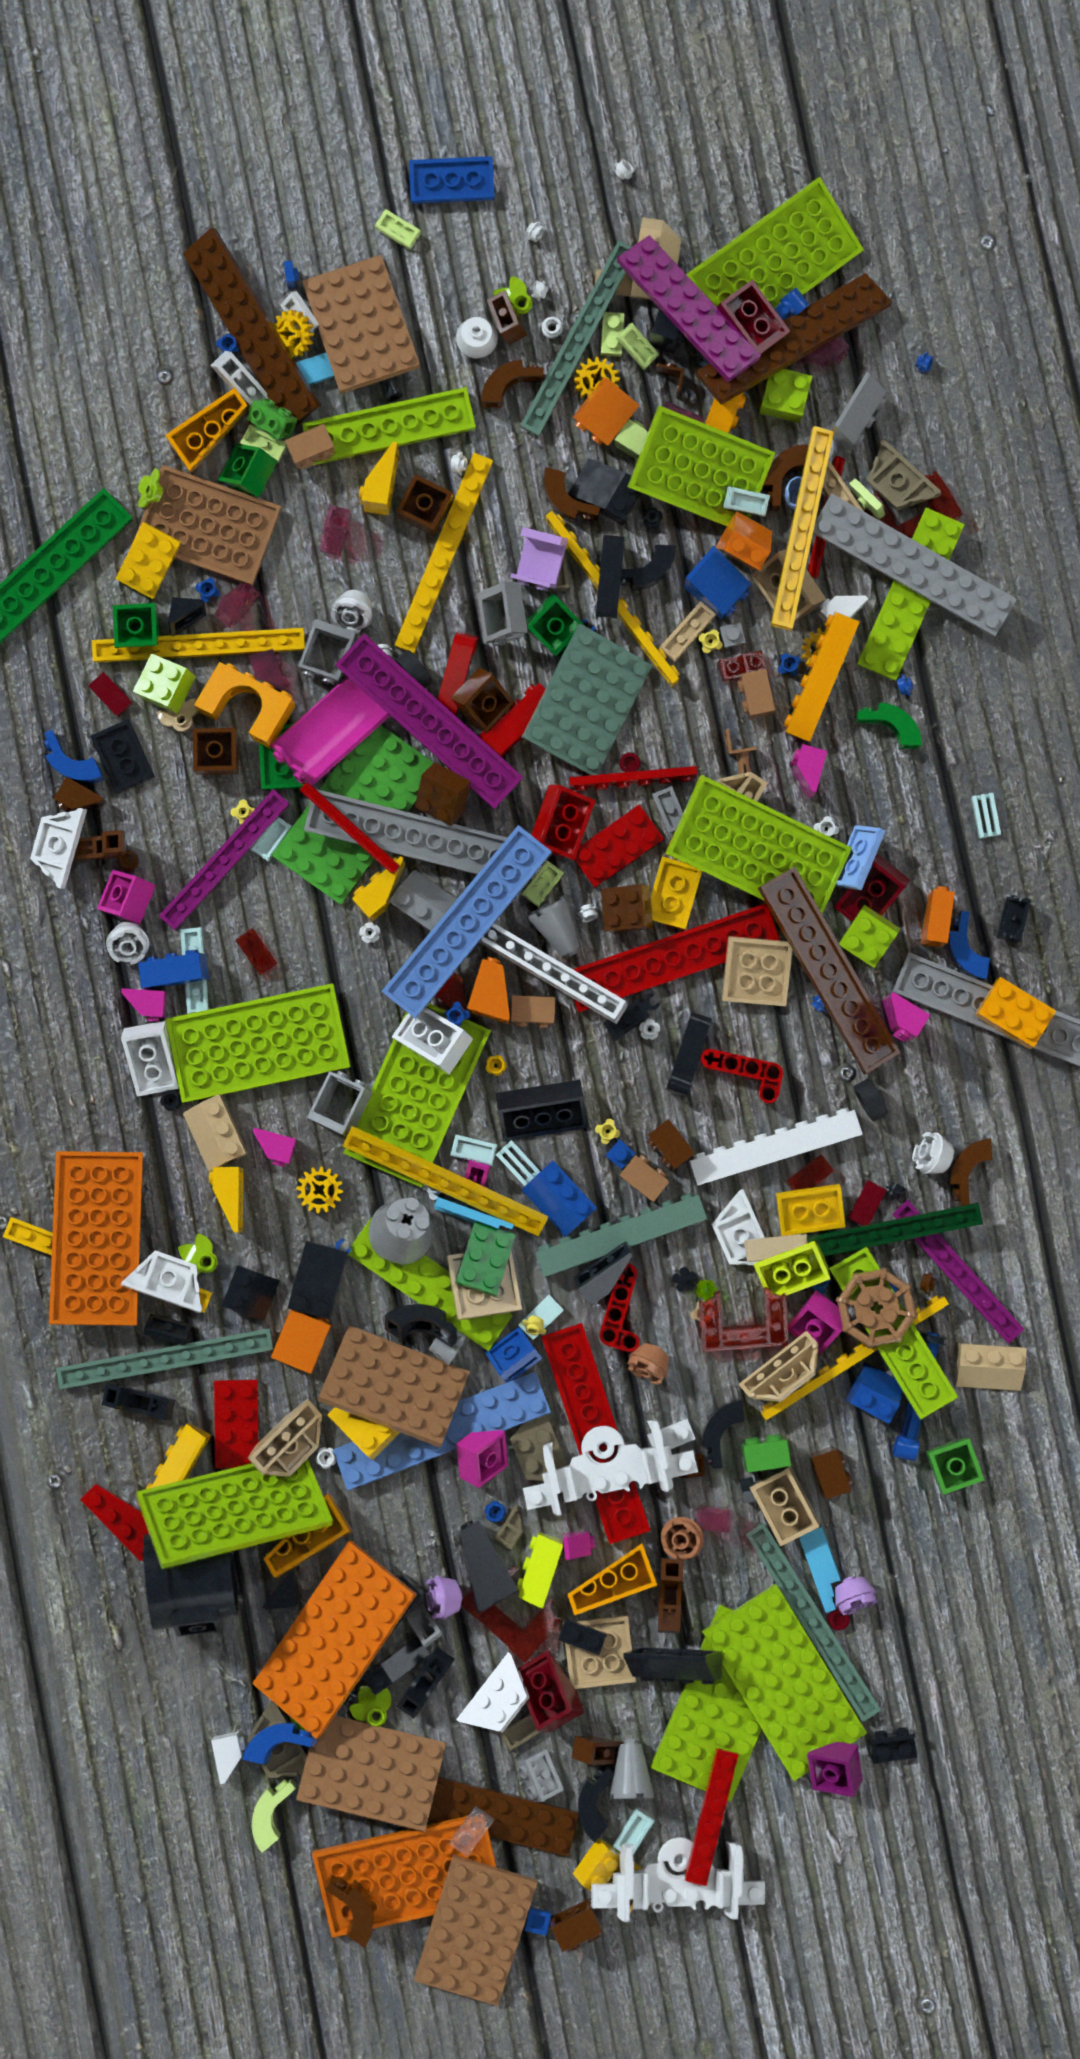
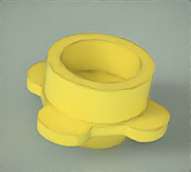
M711 630V632L699 635V641L702 642L704 653L708 654L711 650H720L723 644L719 639V632L717 630Z
M240 800L239 805L231 809L230 813L232 817H236L239 823L242 824L255 808H251L246 800Z
M607 1119L604 1124L595 1127V1132L600 1135L603 1144H608L611 1139L620 1136V1131L616 1129L612 1119Z
M529 1316L527 1320L522 1321V1325L525 1326L527 1333L531 1335L546 1333V1329L543 1328L544 1321L540 1317Z

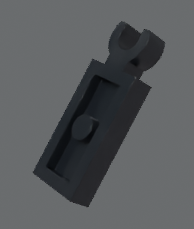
M653 993L648 994L643 1003L637 999L628 1005L617 1024L609 1019L603 1023L615 1041L650 1017L647 1012L648 1010H655L660 1006L659 1002L656 1005L649 1003V999L654 996Z

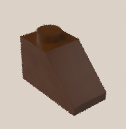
M505 290L487 300L498 330L509 345L527 336L522 320Z
M68 777L65 778L53 798L58 802L57 807L66 812L69 810L76 811L78 808L87 810L105 805L106 803L103 797Z
M575 1736L572 1758L589 1765L616 1764L619 1746L624 1742L594 1736Z

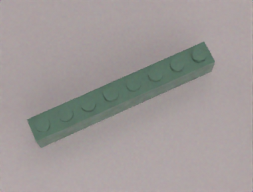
M692 1192L680 1196L682 1201L673 1203V1200L661 1203V1208L653 1211L652 1207L641 1210L640 1216L633 1218L632 1214L619 1218L620 1223L612 1225L610 1221L599 1225L600 1230L592 1232L590 1228L579 1232L580 1237L572 1239L570 1235L559 1239L560 1244L551 1247V1244L548 1243L539 1246V1251L535 1253L543 1276L546 1277L605 1256L625 1241L631 1247L707 1220L699 1195L694 1196Z

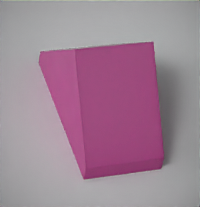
M469 1160L464 1178L485 1187L491 1166Z

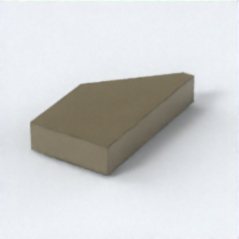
M517 1504L513 1506L494 1536L496 1541L510 1550L514 1548L524 1532Z

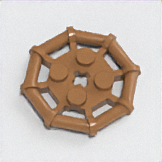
M883 1267L881 1270L852 1274L851 1280L841 1295L836 1298L843 1332L849 1333L870 1349L874 1346L895 1342L899 1344L902 1342V1337L914 1319L918 1317L911 1292L912 1286ZM880 1279L877 1286L865 1287L862 1283L864 1281ZM884 1280L900 1290L893 1293L890 1289L883 1286ZM858 1285L862 1291L855 1301L848 1300ZM902 1294L907 1311H902L899 1308L897 1298ZM875 1302L883 1306L880 1314H876L875 1311L870 1309V1307L874 1306ZM847 1305L854 1306L856 1319L852 1322L850 1321ZM898 1316H904V1320L895 1331L892 1327L894 1321ZM858 1323L864 1325L870 1330L869 1336L854 1326ZM888 1329L891 1333L890 1335L874 1337V1332Z

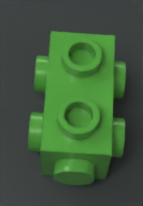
M263 398V400H253L246 420L253 423L254 428L270 433L269 436L271 438L281 440L291 438L298 419L291 415V411L281 407L278 408L275 406L274 401Z

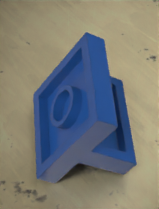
M517 1327L493 1345L489 1351H485L499 1376L507 1383L515 1380L543 1359L520 1327Z

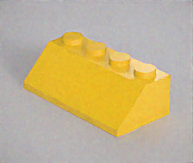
M187 1423L185 1426L181 1425L175 1435L178 1440L175 1445L171 1444L167 1449L165 1456L168 1458L164 1465L159 1464L154 1473L157 1478L153 1484L149 1483L146 1489L188 1479L211 1434L191 1423Z

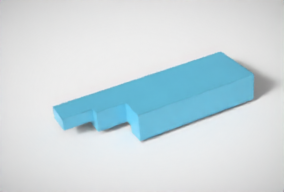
M326 353L296 362L309 386L334 378Z
M437 1197L434 1205L436 1210L472 1223L476 1221L498 1229L500 1225L513 1229L514 1226L512 1223Z
M823 1525L799 1537L824 1610L827 1613L836 1610L832 1598L835 1596V1592L831 1583L840 1581L841 1576Z

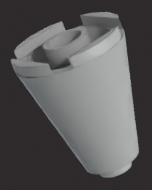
M565 896L556 898L557 902H548L531 912V915L527 917L560 956L566 955L568 958L578 952L577 948L580 945Z
M626 1739L624 1744L619 1746L610 1799L654 1798V1791L642 1744H637V1739Z

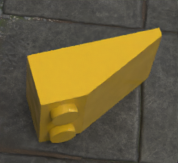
M392 442L365 479L364 486H360L359 499L360 505H363L364 512L390 515L400 455L397 442Z
M213 1167V1172H209V1185H213L212 1189L233 1232L243 1233L244 1168Z
M335 1407L328 1414L334 1423L372 1461L400 1433Z

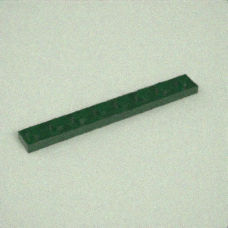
M979 1202L808 1236V1242L815 1241L821 1249L823 1256L982 1225L983 1220Z

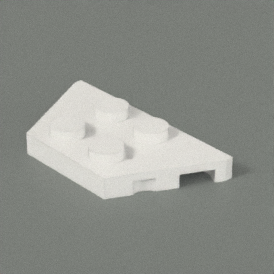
M78 808L76 811L62 812L55 816L49 815L41 818L30 859L41 867L45 875L50 877L58 888L65 889L86 816V809Z
M741 1189L711 1225L729 1264L753 1265L759 1261L747 1262L744 1241L765 1237L744 1190Z
M155 1250L121 1283L123 1287L200 1313L202 1310L196 1265Z
M507 1653L457 1718L459 1722L503 1732L527 1702L530 1696L527 1688L523 1685L522 1675L516 1667L515 1657L512 1653Z

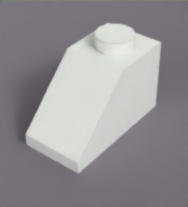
M835 596L831 601L826 599L819 607L821 609L819 617L826 622L829 614L833 615L835 611L852 618L866 604L868 598L866 596Z
M240 1731L215 1736L211 1740L220 1784H225L242 1757L243 1750H246L245 1738L240 1736Z

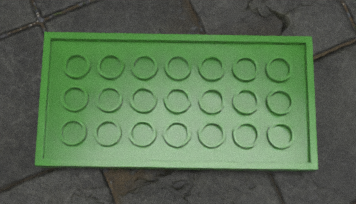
M380 725L338 763L319 790L409 812L416 803L421 775L434 762ZM309 803L274 851L272 857L342 905L375 858L358 844L304 831L310 807Z

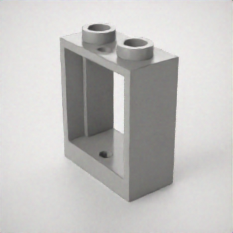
M504 581L477 593L484 643L503 646L506 644V641L518 640L521 635L528 633L521 584L519 582ZM502 599L504 601L507 628L503 630L500 629L497 601Z
M315 619L298 667L302 671V675L314 678V676L322 678V682L326 684H339L344 675L339 669L336 675L308 666L319 633L346 642L344 654L356 642V633Z
M339 1070L337 1074L329 1071L307 1118L347 1137L351 1127L356 1128L373 1091L366 1088L368 1084L358 1079L355 1082L348 1080L350 1076ZM339 1082L360 1091L344 1125L323 1116Z

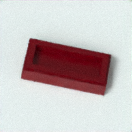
M104 671L88 685L117 718L133 704Z
M866 1180L848 1219L860 1225L870 1224L887 1189Z

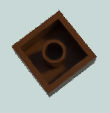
M415 474L396 510L397 518L435 536L454 500L453 492Z
M478 668L451 697L452 701L469 722L485 733L515 703L495 676L481 668Z
M193 728V771L196 775L239 774V743L236 728Z
M434 762L421 775L415 808L452 826L464 814L471 781Z
M636 884L601 889L604 932L621 933L653 929L650 886Z
M669 1119L646 1136L648 1138L647 1145L653 1152L656 1150L662 1156L659 1160L666 1169H676L695 1154Z
M831 1446L808 1454L821 1495L826 1500L851 1492L850 1486L853 1485L849 1472L844 1471L843 1465L846 1462L842 1451Z
M588 1898L551 1916V1929L561 1951L568 1950V1952H572L578 1949L580 1944L585 1941L593 1942L600 1937L599 1934L602 1933V1922L596 1909L591 1907V1898Z

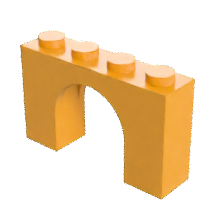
M219 662L196 700L195 708L199 713L217 721L228 701L235 695L253 693L259 696L262 700V708L248 733L252 740L271 749L270 745L277 739L296 707L292 699L293 696L283 690L281 693L274 690V686L268 682L263 681L261 683L257 681L256 677L248 672H245V674L239 672L238 668L230 663L225 665Z

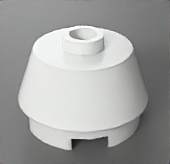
M473 317L467 319L459 326L456 333V342L462 353L470 358L478 359L489 355L495 349L498 342V333L495 326L487 319Z
M358 590L346 591L332 603V621L334 623L337 622L344 629L359 633L361 629L367 627L372 621V607L369 597Z
M122 922L109 933L106 947L110 956L116 962L122 961L135 964L141 961L148 952L149 939L138 924Z
M926 1132L922 1135L924 1139L921 1144H916L913 1151L912 1161L917 1164L915 1168L919 1169L923 1174L944 1173L952 1162L954 1148L939 1133Z

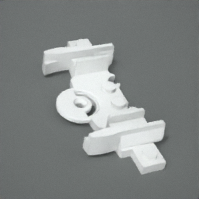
M647 1420L655 1447L640 1448L637 1444L625 1445L623 1437L617 1430L609 1426H598L591 1429L583 1438L582 1455L573 1457L569 1465L557 1469L555 1468L552 1441L543 1445L544 1461L548 1471L542 1473L544 1483L523 1488L527 1510L551 1505L553 1513L561 1516L562 1513L557 1495L563 1492L565 1502L577 1501V1499L582 1498L584 1493H586V1498L589 1501H594L597 1498L596 1491L600 1493L620 1489L630 1491L629 1483L632 1481H637L640 1489H642L644 1484L659 1482L660 1489L668 1492L673 1488L672 1478L698 1472L694 1452L690 1450L672 1454L670 1445H663V1437L657 1420ZM602 1443L607 1445V1450L604 1452L599 1450V1446ZM618 1445L617 1455L613 1460L606 1463L595 1461L589 1454V1451L593 1450L596 1457L606 1459L613 1454L614 1446ZM593 1493L594 1497L590 1498L589 1494Z
M676 1837L668 1840L661 1847L657 1862L645 1863L641 1870H634L632 1854L635 1845L628 1843L621 1846V1872L613 1873V1883L591 1884V1907L617 1908V1917L624 1922H629L630 1899H633V1909L648 1910V1906L651 1904V1909L657 1913L663 1910L662 1903H665L668 1907L690 1906L696 1910V1903L703 1900L706 1910L711 1906L724 1907L726 1916L738 1919L739 1905L765 1904V1881H744L742 1847L735 1842L726 1841L729 1869L714 1868L712 1864L707 1886L687 1882L684 1880L685 1873L673 1875L665 1867L664 1861H668L669 1866L674 1871L682 1872L686 1870L693 1844L689 1839ZM679 1855L682 1857V1861L676 1864L675 1857Z

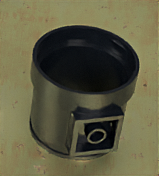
M144 1534V1575L152 1629L174 1628L177 1637L222 1632L220 1617L238 1615L237 1582L233 1551L162 1569L150 1534Z

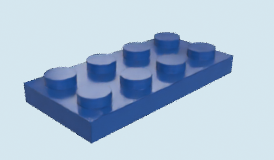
M493 156L409 160L411 204L495 200Z

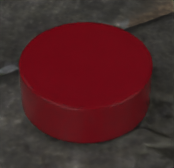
M631 752L622 755L619 761L620 770L622 772L638 771L640 768L639 757Z
M836 1608V1610L828 1613L827 1620L833 1629L844 1630L849 1625L850 1617L849 1615L841 1614L839 1608Z

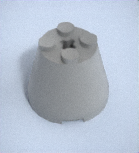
M403 1198L388 1202L375 1212L369 1225L368 1235L370 1244L379 1257L393 1263L406 1265L418 1261L427 1253L433 1241L434 1228L426 1208L417 1199Z

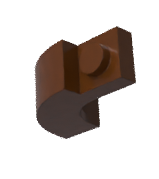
M523 359L501 365L489 376L483 387L481 407L503 408L504 394L511 386L517 383L544 382V367L528 365L527 368H523Z
M808 444L788 448L773 460L763 484V490H769L767 495H770L768 504H771V511L780 510L781 485L784 478L790 473L803 471Z
M545 467L544 490L552 509L563 519L572 523L576 522L577 516H580L582 520L587 522L598 521L600 507L578 502L568 495L564 486L566 472Z
M104 831L101 836L79 838L73 860H107L125 856V831Z
M991 1138L976 1141L966 1146L957 1154L951 1164L948 1173V1185L956 1184L957 1186L953 1190L954 1201H958V1206L970 1204L968 1179L973 1167L982 1161L993 1160Z
M661 1559L658 1595V1633L680 1634L683 1583L682 1559Z
M331 1874L326 1882L325 1890L350 1908L353 1919L348 1926L347 1936L365 1948L371 1937L374 1919L371 1898L358 1881L354 1880L349 1886L346 1880Z

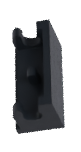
M1015 895L1006 897L996 938L1018 943L1022 939L1031 899L1016 898L1017 896Z

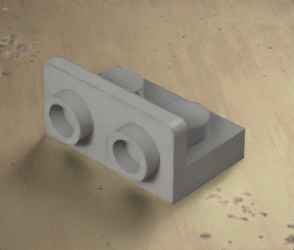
M542 1749L526 1759L517 1761L519 1775L525 1780L527 1794L533 1801L543 1802L564 1790L547 1749Z

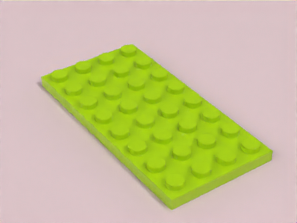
M818 177L686 275L716 307L753 279L772 307L775 308L780 304V300L797 287L801 294L804 295L864 249L821 177Z
M700 775L665 854L763 901L764 899L758 887L795 866L823 914L852 847L704 775Z
M333 983L165 1019L182 1103L319 1075L329 1071L333 1072L351 1068Z
M430 1003L426 1006L429 1010L448 1020L445 1017L446 1010ZM405 1012L402 1021L404 1020V1018H405L406 1015L408 1014L407 1012ZM467 1019L462 1022L460 1028L467 1032L473 1040L450 1074L437 1068L393 1039L371 1091L373 1093L356 1128L433 1163L491 1030ZM347 1148L343 1152V1154L422 1188L424 1185Z
M308 1458L290 1477L262 1475L253 1464H247L136 1492V1498L162 1569L332 1526L333 1519Z
M773 1584L702 1631L712 1649L722 1651V1665L793 1781L810 1771L807 1757L809 1751L837 1741L851 1744L867 1734L776 1584Z
M719 1604L710 1625L732 1612L733 1609ZM706 1637L699 1650H713ZM723 1665L722 1678L716 1680L715 1684H702V1680H694V1683H685L650 1767L706 1791L716 1748L736 1752L739 1756L728 1796V1801L731 1802L762 1729Z

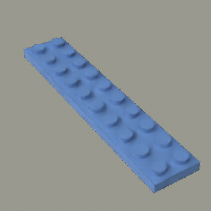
M518 825L385 986L382 993L416 1019L552 854V851Z
M536 1372L460 1400L441 1448L400 1432L373 1461L354 1442L335 1448L333 1451L347 1491L457 1450L456 1443L472 1432L506 1431L548 1415L551 1411Z

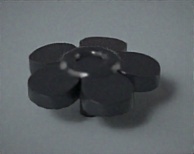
M687 1267L680 1268V1274L675 1273L672 1277L673 1282H679L676 1285V1289L682 1292L685 1290L686 1285L689 1291L693 1290L695 1284L691 1281L697 1279V1274L695 1272L688 1274L689 1270Z

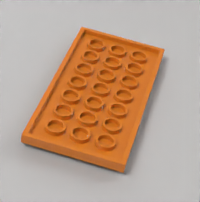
M56 1151L49 1325L137 1326L139 1292L123 1287L121 1283L140 1265L143 1152Z
M348 1541L252 1684L306 1731L311 1732L314 1738H320L417 1594L353 1541Z
M485 1813L430 1824L426 1826L425 1832L408 1829L312 1851L332 1938L347 1935V1929L353 1916L350 1908L344 1902L325 1890L326 1882L331 1874L335 1877L343 1878L349 1886L356 1880L365 1888L373 1904L374 1919L372 1929L434 1915L453 1854L497 1867Z

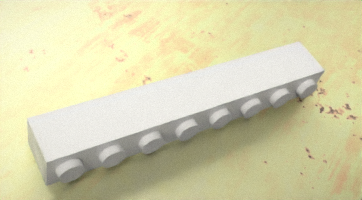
M495 923L479 941L480 944L617 1024L628 1006L622 998Z
M848 1108L836 1111L837 1115L830 1118L828 1114L816 1117V1122L808 1124L807 1120L796 1123V1128L788 1130L787 1126L774 1130L775 1135L767 1137V1134L763 1133L754 1136L755 1141L749 1143L746 1142V1139L734 1142L733 1148L726 1149L725 1146L713 1149L714 1153L707 1156L705 1152L692 1155L693 1160H690L689 1164L696 1186L863 1135L855 1110L849 1111Z

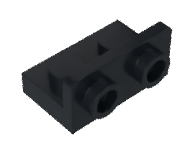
M901 1727L895 1729L896 1732L887 1733L886 1730L874 1732V1735L869 1736L873 1763L917 1758L914 1731L909 1730L908 1727Z

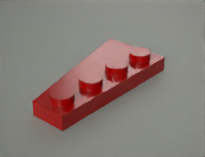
M96 1483L80 1500L141 1562L143 1560L144 1534H149L142 1512Z

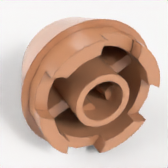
M643 1343L629 1355L627 1364L630 1365L629 1371L641 1379L643 1376L652 1379L651 1384L660 1385L662 1380L667 1378L670 1358L660 1347Z
M676 1517L664 1525L661 1532V1542L664 1551L670 1557L688 1560L698 1555L702 1549L703 1533L698 1524L693 1520L685 1517Z

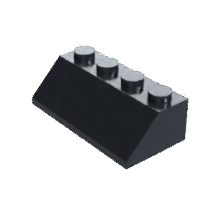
M581 1080L495 1093L503 1142L588 1128Z
M639 1647L623 1653V1658L632 1677H640L641 1681H652L653 1678H661V1682H673L674 1679H681V1683H694V1680H702V1684H715L716 1680L722 1678V1651Z

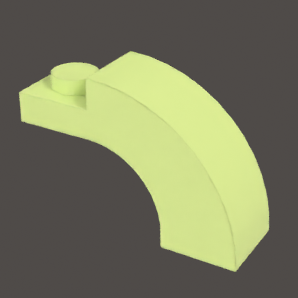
M293 1778L288 1782L285 1779L275 1787L276 1792L269 1786L262 1793L255 1806L252 1817V1832L254 1840L262 1853L276 1842L281 1835L274 1824L273 1812L275 1807L296 1789L298 1784Z

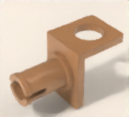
M729 729L724 730L727 754L734 753L736 755L738 774L752 772L749 753L752 750H758L757 746L732 750Z

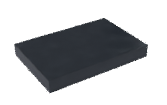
M129 718L90 736L116 794L155 777Z

